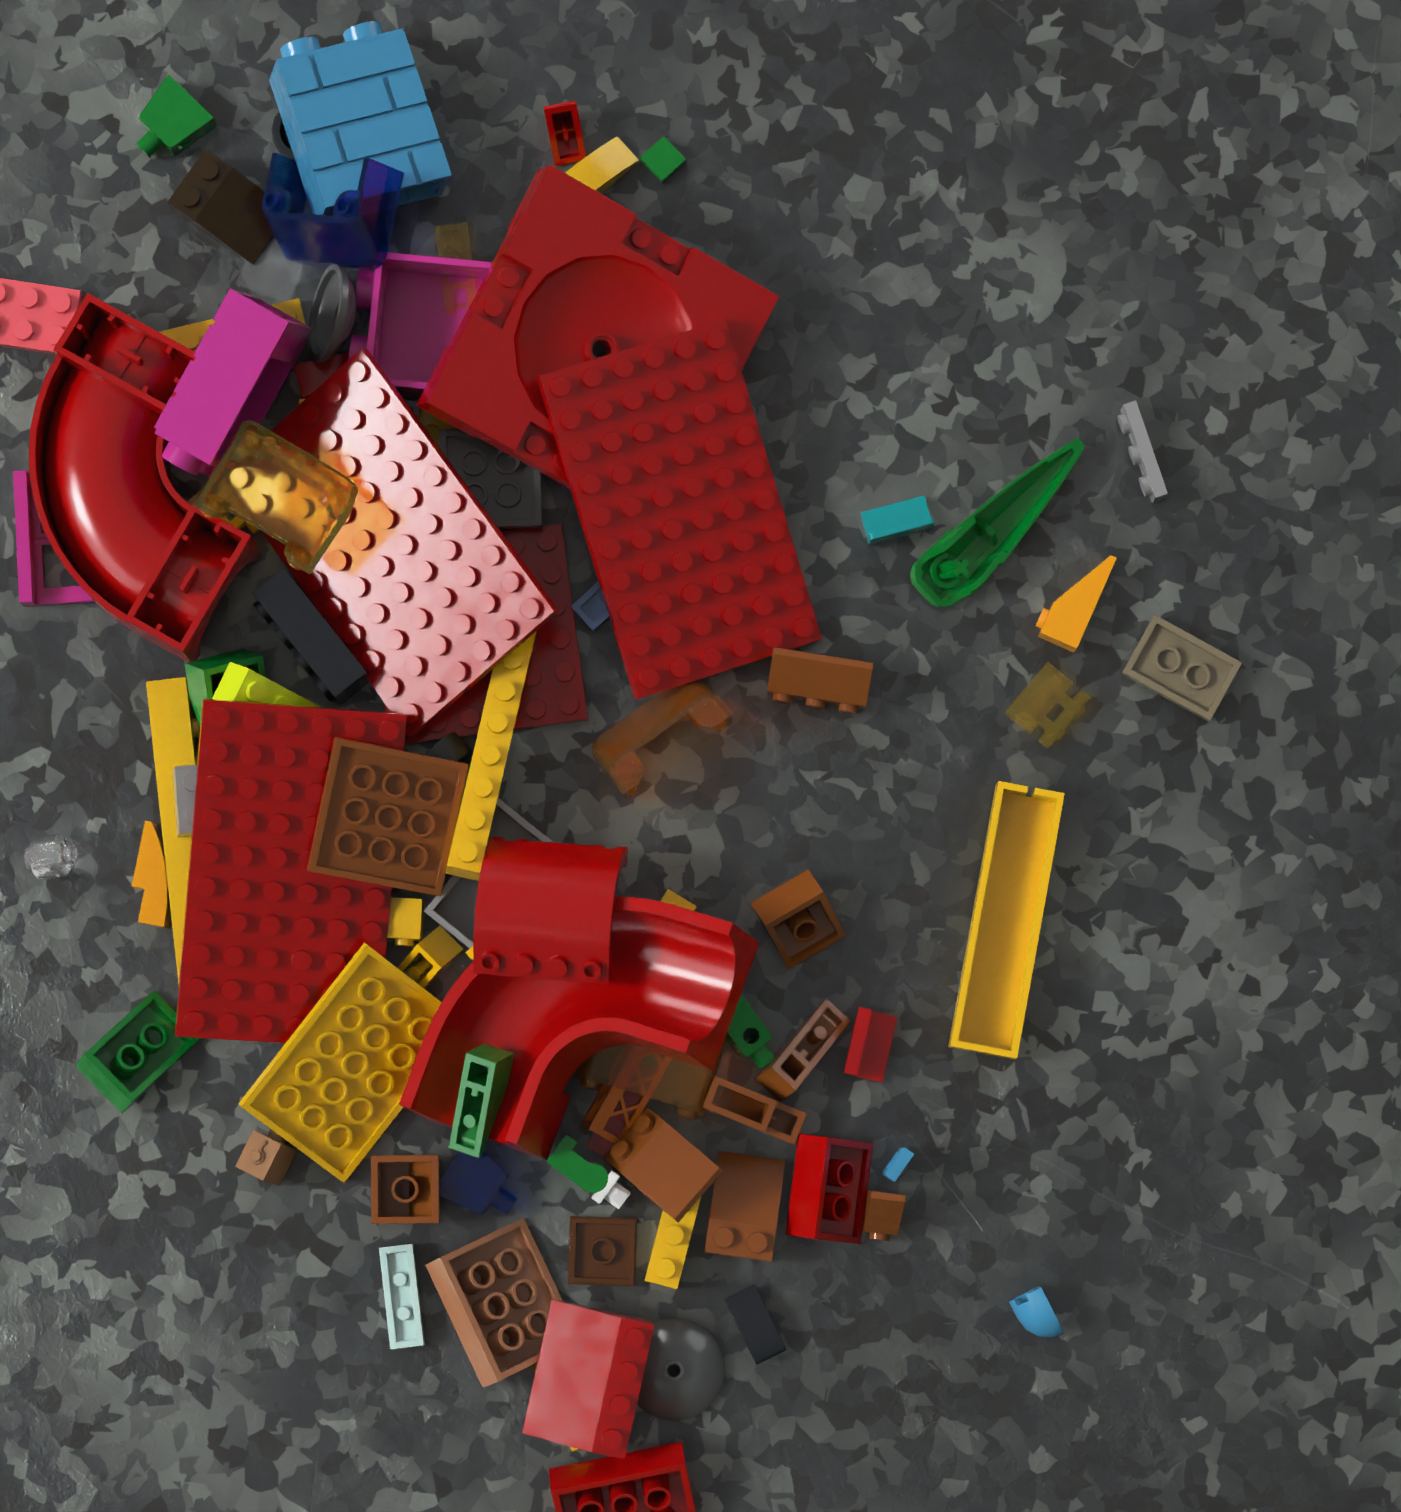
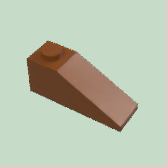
M825 999L775 1054V1058L764 1067L755 1080L778 1101H782L798 1089L851 1020L828 999Z
M867 1191L863 1231L870 1232V1239L889 1241L890 1235H898L906 1195Z

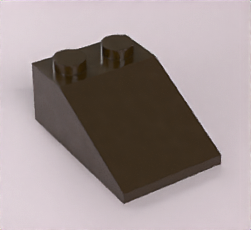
M207 149L203 151L168 201L174 213L253 266L291 213L286 207L239 171Z

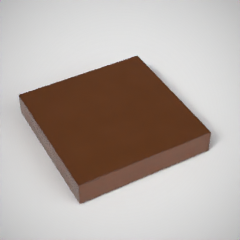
M570 1216L567 1284L635 1286L638 1218Z

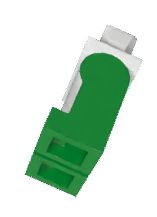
M567 1133L546 1162L585 1191L594 1193L591 1198L600 1204L605 1199L617 1209H620L631 1194L628 1189L617 1182L620 1175L612 1169L608 1174L602 1164L590 1162L573 1150L578 1141Z

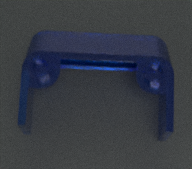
M272 153L262 201V210L284 257L298 264L321 266L339 264L347 268H379L386 260L404 172L373 159L364 158L358 190H347L341 193L335 202L332 216L303 214L307 195L295 160L278 153Z

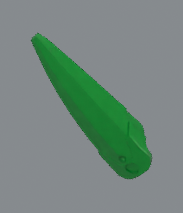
M1078 437L1020 474L974 510L953 530L950 529L944 533L913 564L910 573L912 584L931 605L939 608L952 606L960 599L972 595L988 579L996 567L1005 562L1078 460L1085 447Z

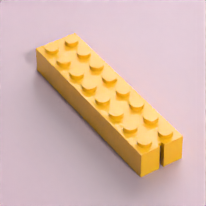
M998 781L995 786L948 1047L1008 1059H1017L1065 793L1034 788L1031 797H1027L1025 795L1027 794L1028 786Z

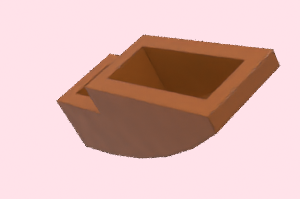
M714 1076L702 1106L707 1110L795 1145L807 1115L805 1112L717 1076Z

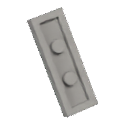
M1137 401L1123 404L1120 410L1121 415H1118V422L1122 433H1128L1132 445L1128 446L1129 455L1133 465L1139 464L1142 477H1139V483L1143 495H1149L1152 503L1164 500L1168 492Z

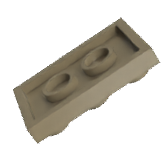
M1154 614L1121 674L1209 722L1242 662Z

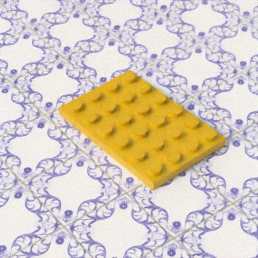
M364 942L238 1104L337 1179L345 1183L403 1107L399 1105L425 1034L442 1002Z

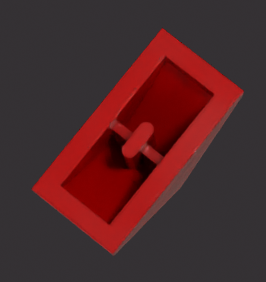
M576 100L543 106L555 166L579 162L584 159L586 152Z

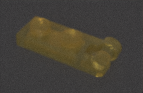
M468 222L435 226L439 257L473 260ZM441 275L446 315L456 314V308H469L476 295L475 278L468 277V281L449 283L448 275ZM466 288L467 303L454 304L453 290Z

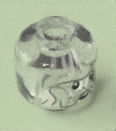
M61 834L35 837L30 842V846L25 848L26 868L29 873H33L38 879L65 877L71 871L72 864H75L77 861L76 848L74 844H69L65 836Z

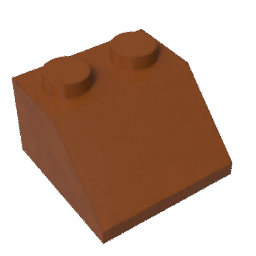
M809 869L751 902L761 924L788 969L846 936L823 890Z
M439 1155L371 1156V1224L440 1223Z

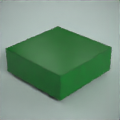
M665 136L640 157V161L662 184L686 163L685 157Z

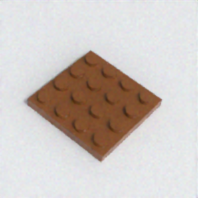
M335 737L307 870L441 897L469 764Z

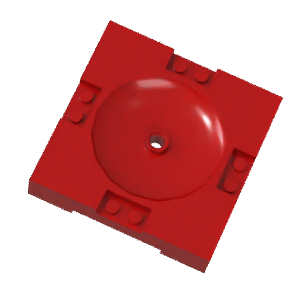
M549 164L536 172L507 228L509 231L450 345L445 348L416 406L466 434L482 439L570 488L536 376L595 359L596 357L592 351L595 342L602 345L604 349L603 356L724 319L727 321L742 371L779 296L695 247L690 249L636 218L637 214Z

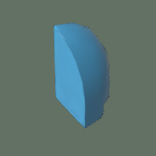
M1040 1286L1008 1301L1017 1319L1027 1331L1036 1336L1047 1338L1063 1334L1060 1323Z

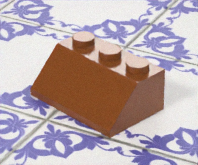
M774 647L767 695L773 696L772 701L792 704V700L797 699L806 701L805 706L811 708L825 709V705L829 704L839 706V712L858 714L859 709L865 710L874 663Z

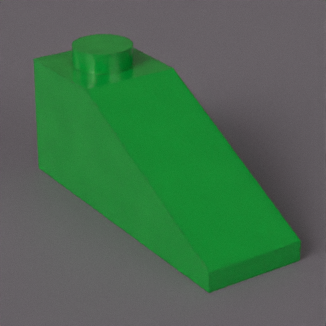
M485 1043L466 1053L449 1148L477 1158L482 1156L509 1084L514 1053Z

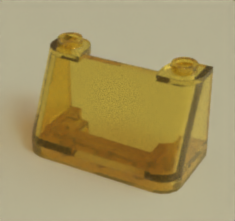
M245 420L235 432L198 494L193 506L197 507L202 514L209 518H223L228 511L285 544L284 554L289 565L297 570H303L311 574L350 516L358 495V487L344 474L254 421Z

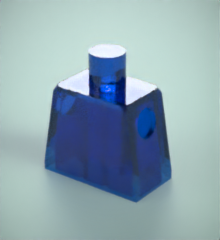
M459 1151L439 1180L441 1197L480 1215L485 1213L490 1204L507 1215L518 1200V1198L502 1188L510 1175L485 1151H483L480 1158Z

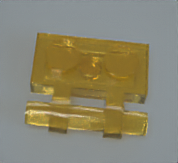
M1047 662L1004 714L1029 735L1037 725L1043 728L1045 732L1038 741L1048 749L1055 740L1060 741L1065 735L1064 729L1075 717L1079 718L1085 711L1083 707L1091 697L1083 690H1080L1073 699L1070 698L1065 692L1071 687L1073 682ZM1058 702L1065 709L1053 722L1046 715Z

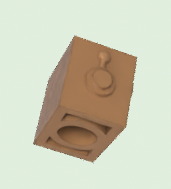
M269 1129L267 1135L253 1130L235 1167L262 1181L280 1186L298 1150L285 1144L286 1140L273 1130Z

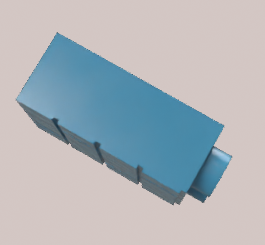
M369 21L357 24L344 31V43L321 48L318 38L309 36L288 42L280 48L282 58L276 59L269 82L317 227L337 223L344 218H356L441 196L452 176L403 28L383 33L380 22Z

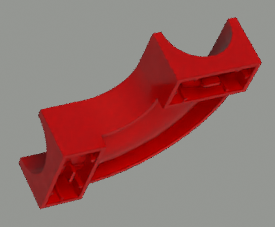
M87 293L53 349L56 357L44 378L35 404L30 427L28 452L30 482L34 503L43 530L54 552L68 573L100 608L114 620L186 662L195 661L200 656V643L204 631L219 600L239 571L248 563H254L261 551L251 535L199 506L191 505L177 493L174 486L171 463L161 456L169 441L156 435V428L154 426L169 398L176 395L173 391L190 360H195L196 357L193 356L195 352Z
M615 897L611 939V979L609 985L473 973L472 962L448 991L433 1016L399 1105L431 1122L452 1128L466 1053L484 1043L512 1052L514 1057L509 1084L488 1141L547 1160L570 1096L563 1092L566 1084L576 1069L597 1052L618 1045H639L655 1053L708 1070H714L759 942L737 925L726 920L651 899Z

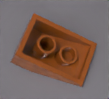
M649 1108L635 1120L633 1125L603 1158L625 1180L676 1222H679L723 1172L720 1167Z
M719 1151L717 1166L723 1172L714 1182L704 1252L772 1262L786 1160Z

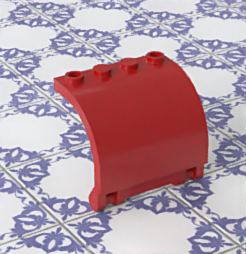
M493 837V839H490L483 858L477 889L473 936V973L609 985L611 979V939L614 904L622 867L627 866L628 847L617 846L616 849L605 848L604 845L568 844L530 841L519 838L516 841H508L504 837Z

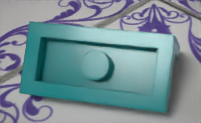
M925 495L860 513L869 546L931 530L935 524L933 517L930 516Z

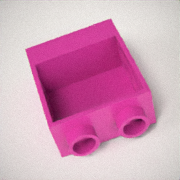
M377 251L375 270L359 269L356 309L371 310L368 336L352 335L349 359L361 348L367 349L402 397L420 399L445 348L450 345L492 262Z
M231 288L213 318L216 322L214 325H209L193 355L196 357L195 360H190L173 392L176 395L169 398L154 426L156 428L155 434L169 441L161 456L175 466L196 476L200 472L211 477L217 466L234 468L236 462L246 454L314 330L258 297Z

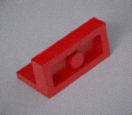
M858 1008L843 1074L883 1082L897 1017L874 1012L871 1009Z

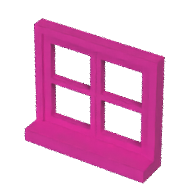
M27 470L13 471L19 603L24 607L95 603L81 586L45 588L43 546L51 544L46 534L42 533V524L34 503L30 473Z

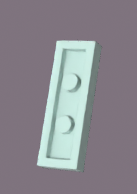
M405 1244L380 1247L379 1254L390 1349L423 1346L425 1341L414 1245Z

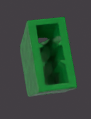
M168 75L138 117L142 126L148 132L135 145L148 158L162 145L172 155L176 156L212 131L217 124L213 116Z
M741 995L725 1039L738 1056L744 1058L750 1056L758 1068L761 1069L775 1058V1055L766 1045L772 1036L743 995ZM749 1029L750 1037L744 1041L743 1034L745 1030Z

